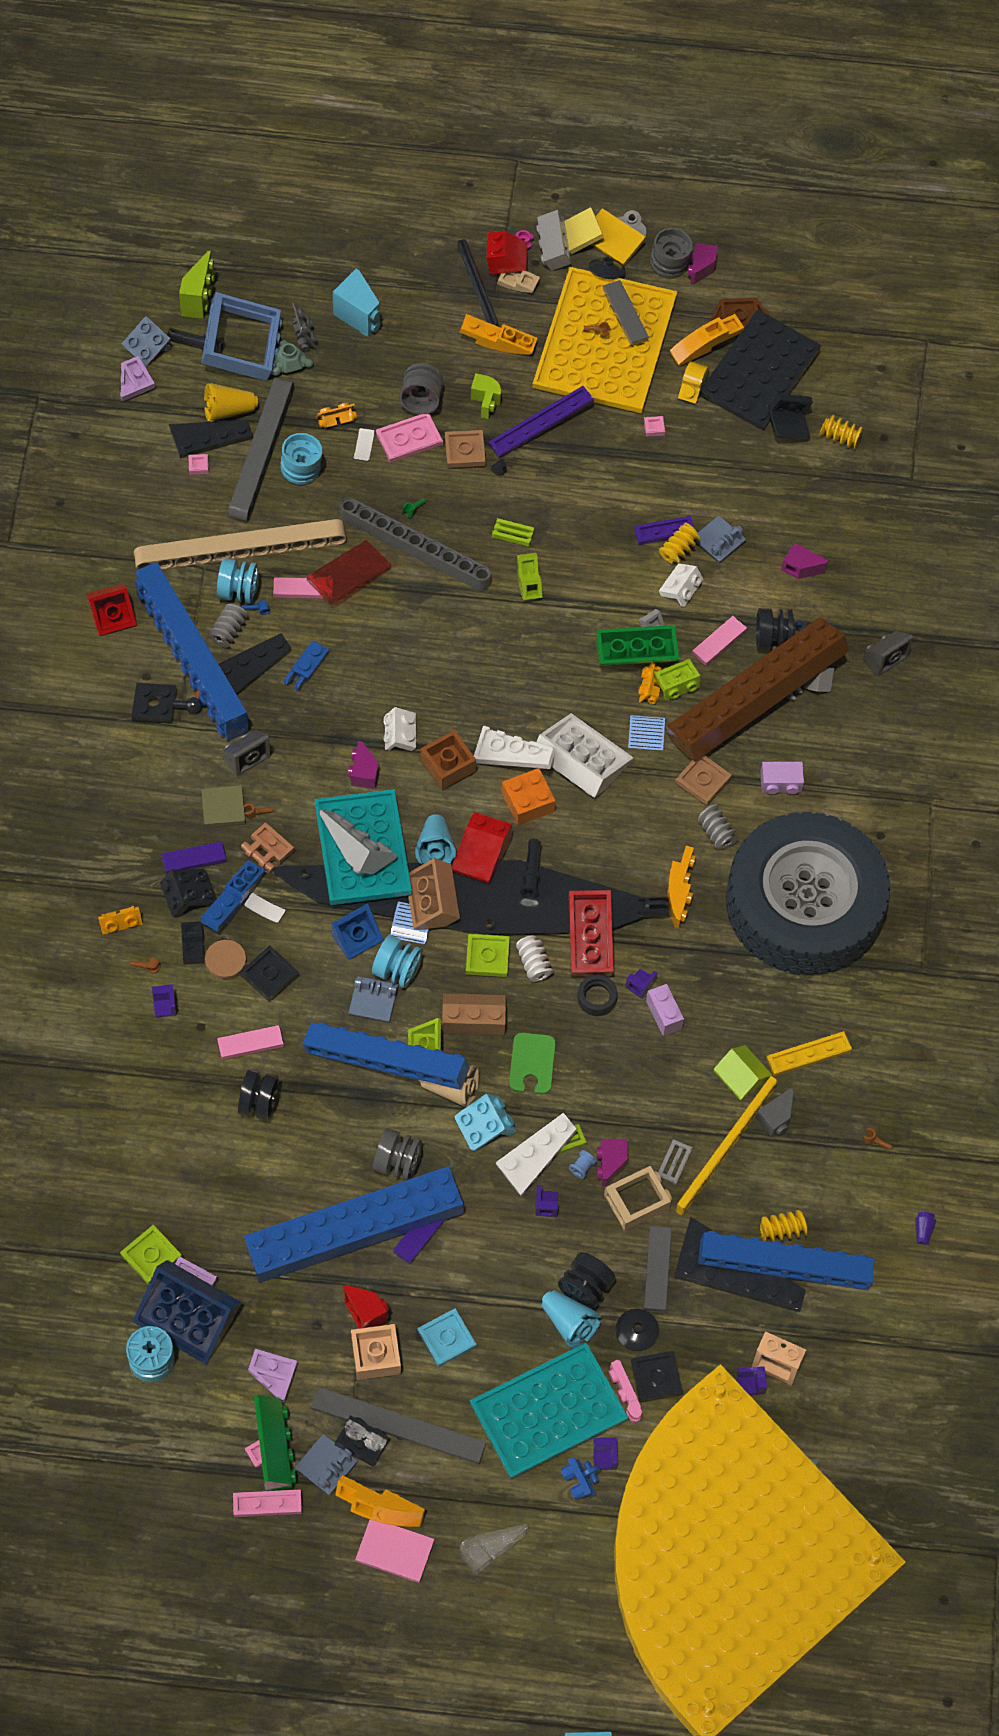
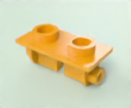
M347 402L338 405V408L335 409L327 407L319 410L320 413L317 414L316 419L321 418V420H318L320 428L324 427L325 429L338 425L336 418H339L341 424L354 421L357 418L356 412H352L355 405H349Z
M655 662L644 667L641 677L643 681L638 691L640 694L639 703L646 699L650 704H655L659 699L660 688L654 686V684L658 685L654 678V673L662 670V668L655 666Z
M134 906L122 909L118 914L115 911L101 914L102 916L98 917L102 935L143 925L140 910Z

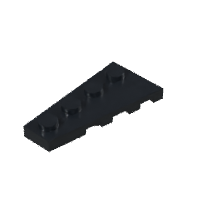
M248 420L169 424L180 459L253 439Z

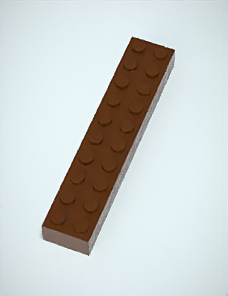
M819 617L668 724L666 727L671 743L694 762L848 653L849 649L845 635Z

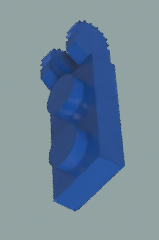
M312 640L285 677L284 683L289 685L298 676L299 679L295 683L294 689L299 691L311 679L328 656L329 649Z

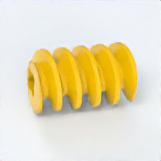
M835 415L826 418L822 425L820 436L826 433L827 439L833 436V441L837 442L840 439V444L844 445L847 442V447L850 448L854 445L855 450L861 439L863 427L861 426L858 430H855V423L848 427L849 421L841 424L842 418L834 421Z
M684 523V525L679 527V531H676L674 536L669 538V542L664 543V547L659 549V553L670 564H673V561L680 563L681 561L678 556L685 558L686 555L683 551L689 553L691 549L688 545L695 547L696 544L693 540L699 542L701 538L691 525Z
M796 1210L795 1214L787 1212L786 1217L783 1213H780L778 1219L775 1215H771L770 1220L766 1216L762 1217L760 1223L761 1237L764 1242H767V1237H770L771 1241H775L776 1236L779 1237L780 1241H783L784 1234L789 1239H792L793 1232L797 1238H800L801 1231L807 1236V1225L800 1210Z

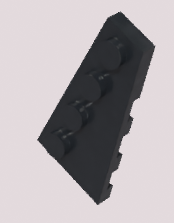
M280 633L218 665L237 695L242 689L245 690L249 687L250 683L257 677L260 678L270 666L273 667L291 652V646L283 634Z

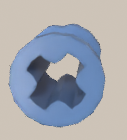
M582 1150L577 1161L569 1166V1170L580 1179H584L586 1171L597 1162L590 1153Z

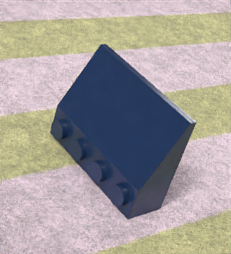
M166 1260L156 1267L132 1322L142 1328L153 1326L164 1330L171 1338L173 1346L200 1362L208 1364L231 1325L241 1302L171 1261Z

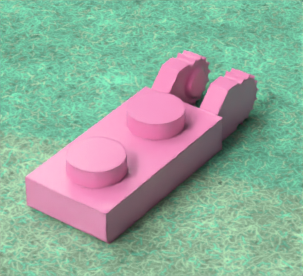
M620 1360L611 1362L610 1371H608L612 1383H617L619 1388L617 1393L622 1403L625 1402L627 1405L626 1414L632 1423H638L643 1411Z

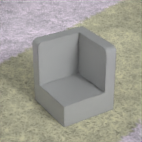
M825 668L804 683V689L830 692L834 668Z

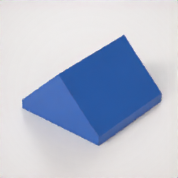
M368 904L331 923L332 937L348 960L384 940Z

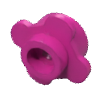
M526 230L517 232L516 237L527 242V249H529L533 235Z

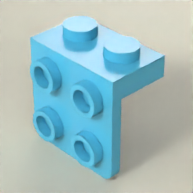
M486 1093L456 1114L455 1120L471 1150L476 1151L500 1134L511 1136L516 1133L513 1126L514 1121L504 1109L505 1104L499 1096Z

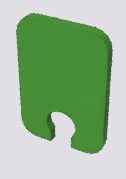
M519 1033L514 1037L509 1086L513 1091L524 1093L525 1085L523 1080L527 1076H534L538 1081L535 1086V1094H546L550 1091L555 1052V1040L553 1037L530 1033Z

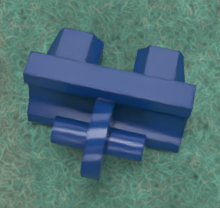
M575 1457L568 1459L569 1464L562 1468L561 1472L566 1481H570L575 1477L579 1481V1484L570 1488L573 1497L579 1500L586 1496L590 1498L596 1496L597 1494L589 1478L593 1484L599 1482L596 1476L601 1471L599 1466L592 1467L590 1462L587 1461L584 1463L585 1471L580 1459H575Z

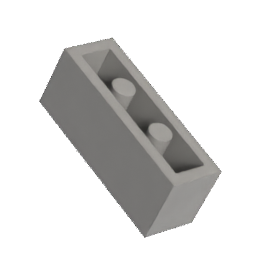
M556 210L537 217L538 225L536 228L541 238L539 246L543 251L541 255L543 264L547 265L551 271L571 264L565 220L562 215Z

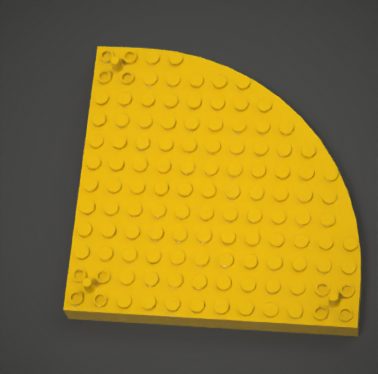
M721 1364L685 1394L667 1412L649 1436L636 1459L626 1484L617 1520L614 1546L615 1584L618 1604L634 1653L643 1667L646 1676L653 1684L655 1691L693 1736H720L898 1574L906 1563Z

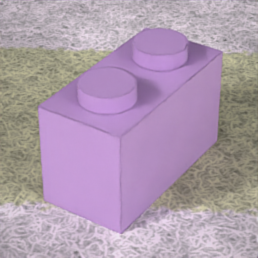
M762 762L760 771L762 793L796 794L802 792L804 784L802 762Z
M665 984L649 990L646 1002L662 1035L665 1036L681 1030L684 1018L668 985Z

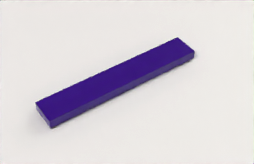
M581 386L489 441V446L500 459L594 403V399L587 389Z

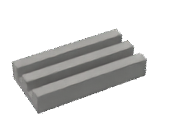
M673 1139L658 1171L660 1177L665 1182H671L674 1186L677 1185L693 1147ZM675 1146H677L679 1149L666 1175L663 1172ZM683 1149H685L687 1151L683 1157V1160L678 1168L675 1177L673 1178L671 1177V1175L675 1169V1166L680 1158Z

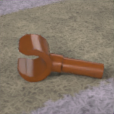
M602 322L596 326L584 325V330L600 331L603 337L610 335L608 330H611L607 322Z
M250 803L244 805L246 811L252 810L251 812L244 813L248 819H253L256 814L273 812L272 807L254 808Z
M151 958L148 963L130 961L131 966L146 968L147 971L153 974L161 966L156 958Z
M866 1129V1133L872 1135V1137L863 1135L866 1144L876 1143L889 1150L891 1149V1144L876 1137L874 1129Z

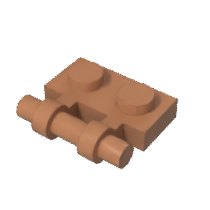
M266 822L251 835V839L254 841L252 845L247 841L241 845V848L246 851L245 854L249 858L253 857L261 868L266 869L270 873L275 869L271 861L275 859L281 864L294 852V847ZM260 848L267 852L265 856L258 852Z

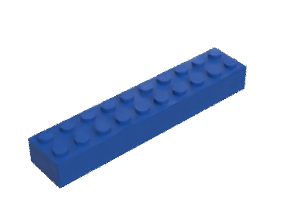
M155 562L137 570V579L134 580L138 589L136 594L140 601L145 602V609L148 615H152L155 619L153 621L156 629L162 631L165 644L171 646L174 659L180 661V668L185 676L188 675L190 678L191 688L194 691L198 689L200 693L198 698L202 706L206 705L210 720H215L219 735H224L228 742L248 733L247 711L158 563Z
M448 1166L244 1235V1239L258 1282L261 1283L405 1234L409 1231L464 1213V1208Z

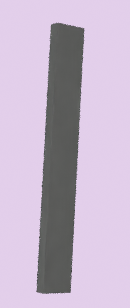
M320 1387L317 1389L311 1406V1410L347 1421L350 1415L359 1417L367 1425L381 1429L387 1435L476 1464L480 1463L486 1446L485 1441Z

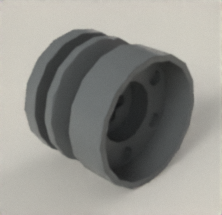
M677 228L663 229L656 235L650 256V264L658 275L666 278H675L686 271L693 244L690 236Z
M417 363L409 366L404 373L400 392L402 406L406 410L420 415L429 414L434 411L439 404L443 383L441 372L436 367L426 363Z
M386 1128L378 1144L373 1162V1170L388 1174L393 1166L395 1167L394 1177L399 1178L403 1170L402 1180H409L412 1173L416 1170L420 1159L422 1139L415 1137L412 1145H410L411 1135H407L403 1143H401L400 1132Z

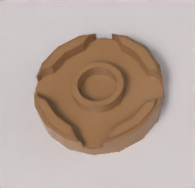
M217 941L206 951V969L217 979H233L240 975V971L246 965L245 951L235 941Z

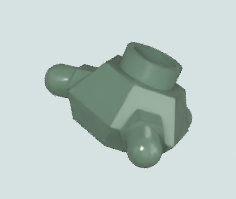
M282 340L273 361L275 368L272 369L274 376H278L281 372L290 373L298 371L304 366L312 367L313 361L308 359L306 354L294 344Z

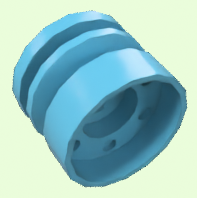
M296 433L290 435L284 441L281 457V473L284 478L291 483L305 485L313 482L318 477L322 458V446L319 440L306 433Z
M223 558L218 575L217 598L231 601L234 593H237L238 602H242L245 595V602L251 604L258 587V564L252 562L248 570V562L244 561L241 568L238 569L237 560Z
M389 934L375 957L372 974L386 980L392 973L391 982L394 984L399 982V986L406 988L419 969L423 949L419 947L413 949V945L409 943L402 950L403 940Z
M153 1326L139 1328L132 1333L127 1341L126 1352L133 1374L146 1382L160 1381L168 1376L175 1362L173 1346L169 1335L164 1330ZM148 1348H152V1353H147Z

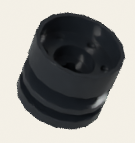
M758 608L756 619L757 649L770 650L772 641H776V646L778 647L783 641L785 642L795 635V620L792 609L786 610L784 618L783 609H779L777 617H773L771 608Z
M579 1252L570 1264L571 1270L565 1271L564 1277L559 1279L558 1287L566 1296L593 1310L597 1307L598 1301L602 1300V1292L609 1290L616 1280V1276L598 1258L585 1252Z

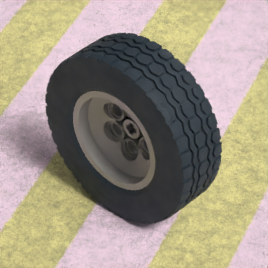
M788 813L787 816L784 814L775 817V820L770 819L764 822L763 826H758L738 848L732 862L727 884V913L733 930L736 931L735 934L740 942H743V946L749 952L752 951L753 955L760 961L763 960L765 964L771 967L775 966L778 970L784 972L787 970L792 974H827L828 971L831 973L840 970L841 967L845 968L852 964L853 961L855 962L862 957L879 935L890 899L888 869L876 845L872 844V840L866 834L863 835L861 830L855 826L852 827L849 822L843 819L841 821L838 817L832 815L825 816L826 814ZM800 878H806L808 881H803ZM823 885L826 887V889H822L819 886ZM784 888H790L792 891H786ZM821 904H827L830 907H824ZM787 906H792L794 909L790 910ZM805 914H811L813 917L809 918Z

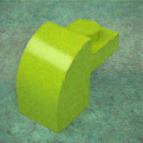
M475 373L471 387V400L483 402L481 418L489 419L490 412H494L495 405H500L501 388L494 378Z
M537 554L517 555V575L523 600L543 598Z

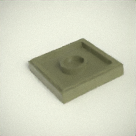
M242 785L201 789L205 828L245 824Z

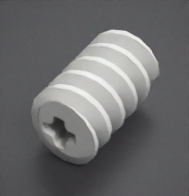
M534 935L522 938L516 944L519 956L524 964V969L527 972V977L531 982L543 980L553 973V969L549 968L551 963L546 961L548 955L543 954L545 948L540 947L543 942L536 940Z

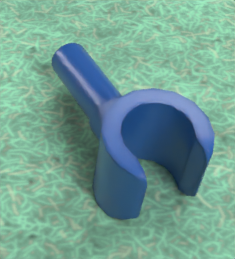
M261 600L258 604L242 605L244 610L259 609L261 615L270 613L268 603L265 600Z

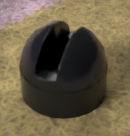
M500 459L490 468L495 474L502 475L506 472L507 465L503 459Z

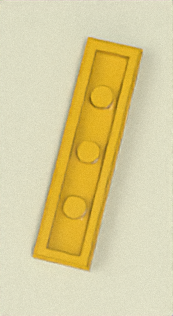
M843 1031L768 1055L766 1060L775 1077L850 1053L852 1048Z

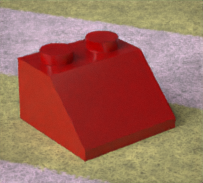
M507 231L487 233V262L490 274L526 271L527 242Z
M124 584L86 594L90 612L99 636L137 625L129 594Z
M350 1285L343 1286L344 1303L359 1329L387 1325V1318L389 1317L387 1311L389 1308L383 1298L380 1299L377 1293Z

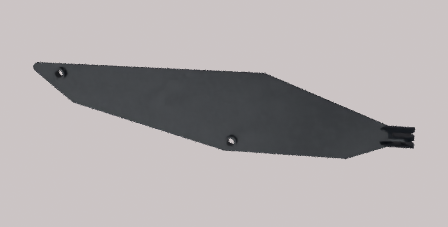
M502 860L490 883L453 872L460 919L445 926V928L481 935L569 932V891L611 890L612 929L643 917H669V897H640L538 866V873L540 875V880L537 882L538 895L534 898H527L520 894V888L523 886L521 877L526 869V862L522 860ZM407 863L408 872L424 863ZM324 865L275 867L274 874L316 902L330 905ZM407 895L336 904L333 906L357 910L368 904L372 913L394 917L397 903L409 904V897Z

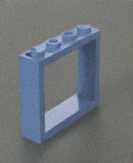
M216 292L211 302L201 363L267 381L269 375H273L272 369L275 368L273 359L278 352V348H275V345L278 344L280 333L277 332L282 324V320L279 319L281 310ZM220 310L270 323L264 365L214 352Z

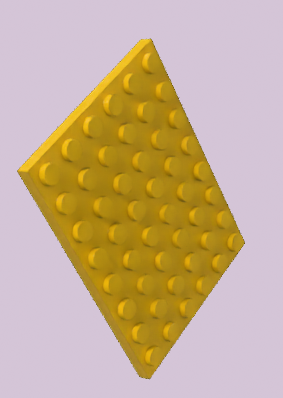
M569 267L532 388L566 396L584 386L593 397L595 403L642 413L675 304L677 291L621 278L604 279L595 276L590 271ZM621 280L649 336L648 341L633 346L630 345L603 291V285ZM602 322H607L611 330H608L610 335L603 337L600 331L584 330V325L596 326Z

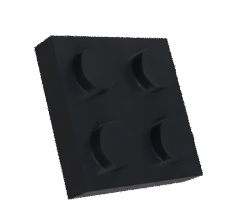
M269 945L240 971V975L266 1000L270 1001L299 976V971Z
M674 1351L630 1359L639 1403L683 1395Z

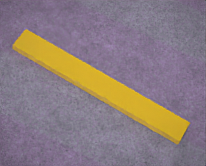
M770 1076L680 1199L676 1207V1213L681 1216L685 1214L757 1115L758 1110L762 1108L776 1088L777 1079Z

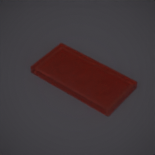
M365 540L308 575L307 581L332 606L390 570L391 564Z

